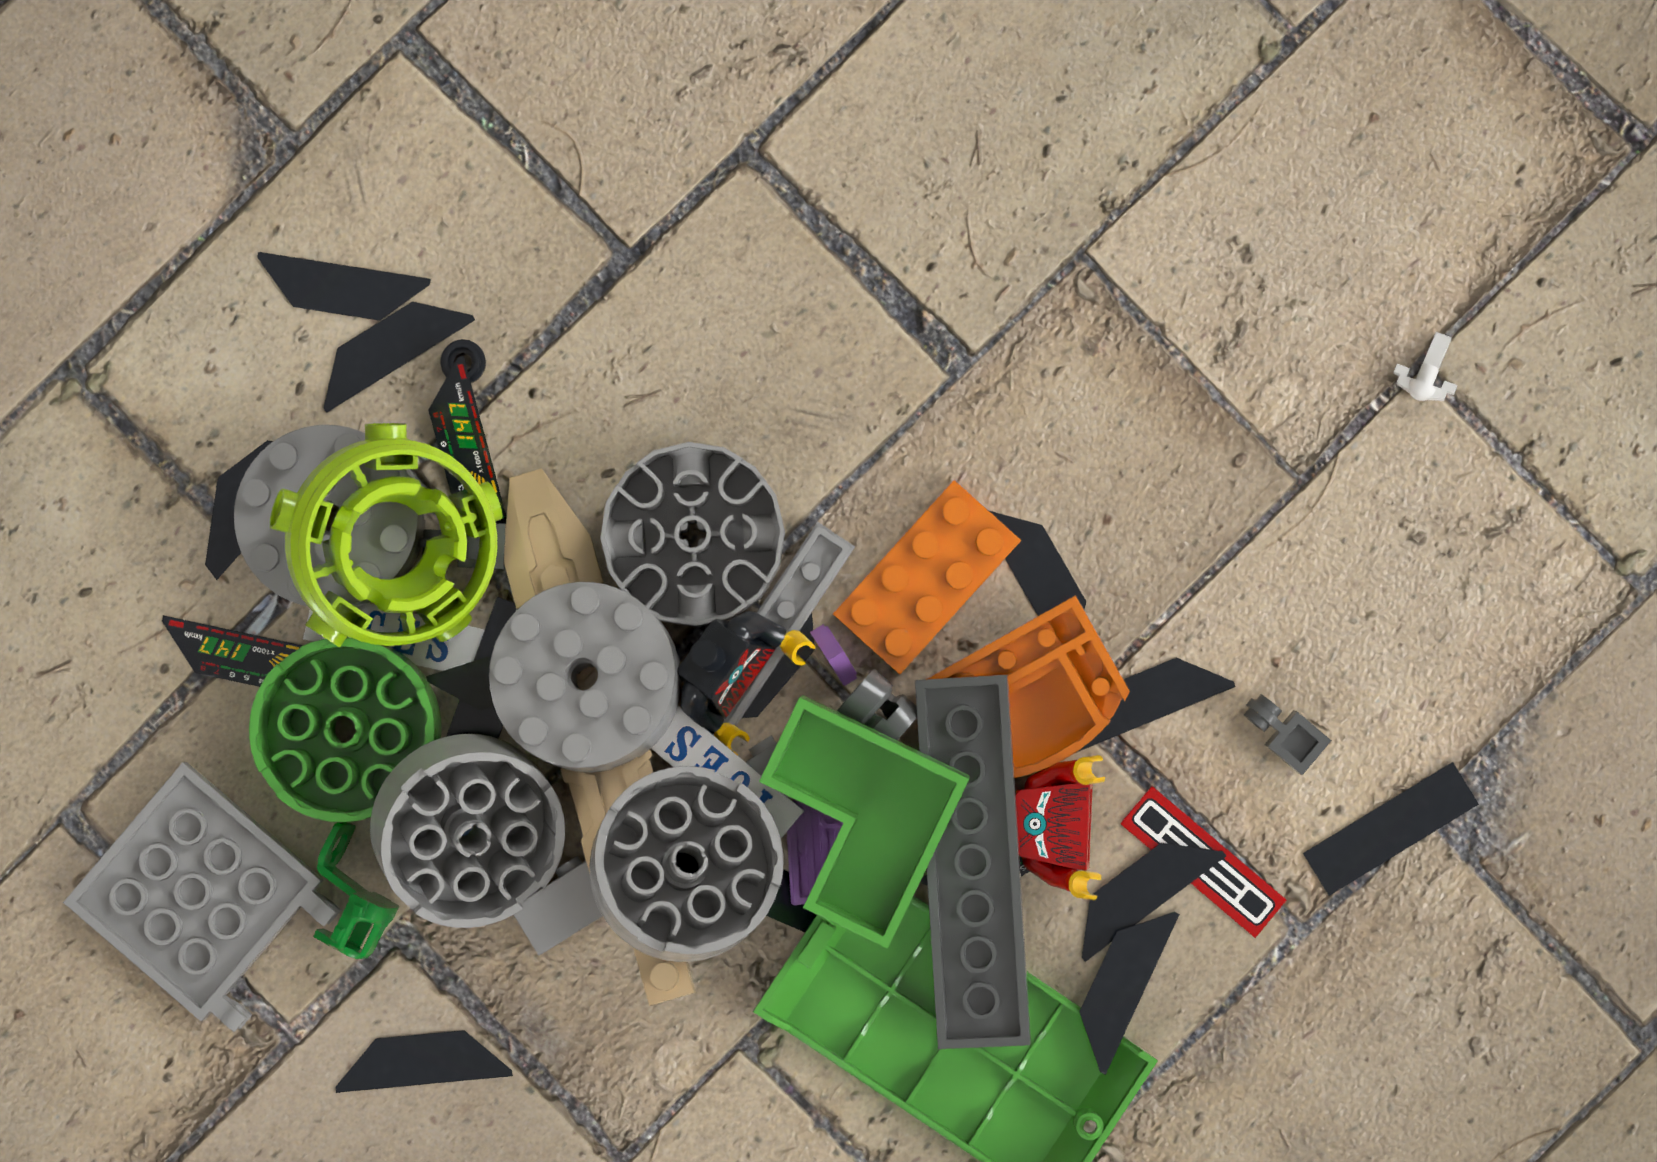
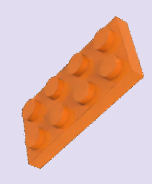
M953 480L838 607L833 615L900 675L1021 540L961 485Z

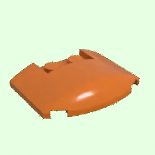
M1076 595L927 678L943 679L1008 675L1014 778L1046 769L1079 751L1110 723V719L1115 714L1122 698L1125 701L1130 692Z

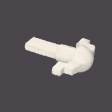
M1438 332L1435 333L1416 379L1407 377L1410 368L1397 364L1394 370V374L1399 376L1397 385L1410 393L1418 401H1444L1447 393L1454 395L1457 389L1456 384L1444 380L1441 388L1433 386L1452 337Z

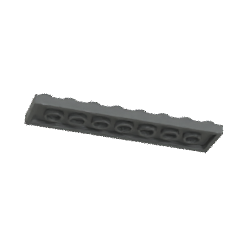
M1008 675L915 680L919 751L970 775L964 792L927 866L938 1049L1031 1045Z

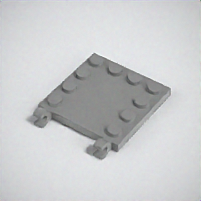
M182 762L63 902L197 1019L204 1021L213 1013L233 1032L241 1029L252 1014L243 1005L229 998L227 994L296 912L302 907L316 921L325 926L326 924L329 925L341 911L331 900L316 891L324 881L321 876L188 762Z

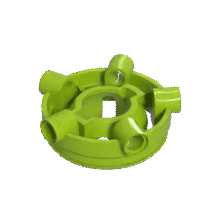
M372 423L365 424V440L346 446L327 457L309 474L298 492L284 488L280 489L272 507L270 528L285 533V553L290 576L301 598L313 611L305 624L307 627L339 648L347 636L374 645L395 646L418 643L434 637L439 642H444L459 634L469 625L472 620L470 612L482 598L494 571L497 556L496 521L501 520L503 515L497 494L488 481L478 484L471 473L452 456L428 444L407 439L406 424ZM418 456L434 461L452 473L465 490L447 497L445 493L438 489L422 487L417 479L401 476H389L368 483L359 465L365 463L366 467L374 470L418 469ZM349 472L358 489L341 505L331 526L330 539L322 542L333 506L332 503L325 501L324 498L331 488ZM382 502H398L414 510L417 515L435 512L442 535L426 540L423 556L410 572L393 579H380L369 575L360 566L352 568L353 561L349 559L348 554L352 546L351 532L359 516L371 506ZM467 536L472 538L479 537L476 565L466 588L461 593L459 589L453 587L454 583L446 580L445 574L453 560L457 559L465 562ZM310 542L320 545L322 543L326 563L318 564L312 568ZM332 574L335 582L344 586L356 599L360 601L368 600L374 603L378 609L387 613H400L403 631L380 632L367 629L373 620L372 617L329 590L324 596L316 579ZM413 611L419 614L425 622L424 625L415 628Z

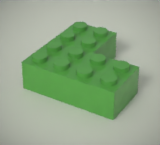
M804 695L799 697L759 782L843 822L803 908L888 949L964 792L970 775Z

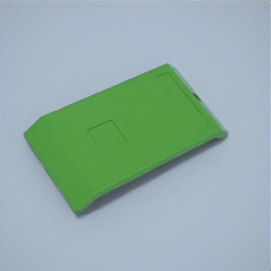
M913 896L888 949L816 915L753 1010L755 1014L789 1032L981 1162H1092L1158 1062L1156 1058L1123 1036L1106 1075L1101 1073L1079 1012L1081 1007L1028 971L1027 984L1031 1045L938 1049L929 905L916 896ZM1092 1120L1096 1123L1094 1131L1086 1132L1084 1130L1086 1121Z

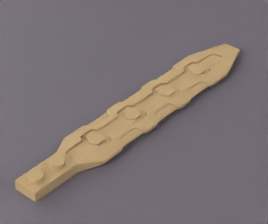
M542 468L509 478L504 565L517 609L535 595L558 585L574 582L604 583L591 535ZM595 667L585 668L580 674H577V684L580 690H587L596 683L598 671ZM651 749L639 758L636 757L623 765L607 771L577 772L561 768L564 782L569 783L583 833V838L580 841L589 874L593 841L608 810L629 786L653 773L650 759L653 757ZM633 948L649 1006L696 993L688 962L658 959Z

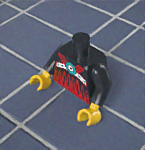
M744 612L730 621L715 619L692 646L691 651L678 667V675L684 683L681 690V708L695 723L708 730L711 734H714L719 741L733 751L731 744L735 737L738 736L748 743L750 737L746 732L733 724L723 723L724 718L726 719L774 653L776 647L780 645L781 651L792 662L802 666L806 662L796 654L798 649L805 645L815 649V645L800 631L792 630L786 633V628L756 612Z

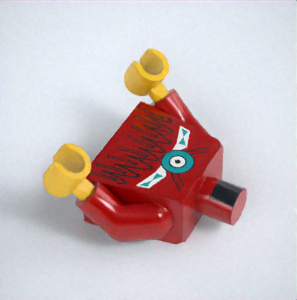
M1100 755L1058 762L1031 775L1025 782L1024 789L1016 790L1019 857L1022 858L1024 868L1050 886L1070 891L1076 898L1090 900L1097 899V895H1092L1088 892V880H1101V874L1087 871L1090 868L1093 784L1105 781V777H1095L1092 773L1093 762L1103 760V757Z

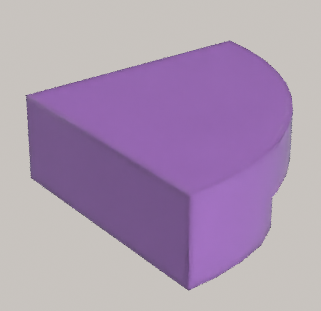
M822 624L811 631L812 637L843 686L857 679V672L828 626L825 627Z

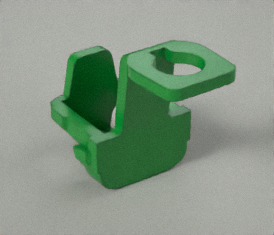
M337 822L334 824L320 851L317 870L323 877L350 897L333 932L323 928L316 929L313 937L348 957L366 959L373 953L385 928L394 919L399 905L376 892L367 891L336 867L356 829V826L350 822ZM340 838V841H339L337 847H336V848L334 849V851L332 852L335 843H336L337 840ZM372 925H373V928H372V930H371V932H370V934H369V936H368V938H367V940H366V942H365V944H364L363 949L360 948V947L362 946V944H363V942H364V940H365V938H366V936H367V934H368L370 928H371Z

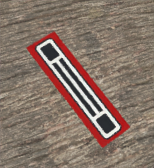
M1153 786L1150 787L1120 823L1150 850L1162 842L1223 851L1226 857L1191 882V884L1254 938L1258 936L1287 901Z

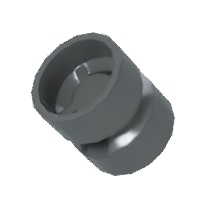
M875 669L868 674L837 710V712L895 740H898L917 718V706L904 694L894 696L892 694L893 685ZM880 708L887 719L878 716L875 712Z

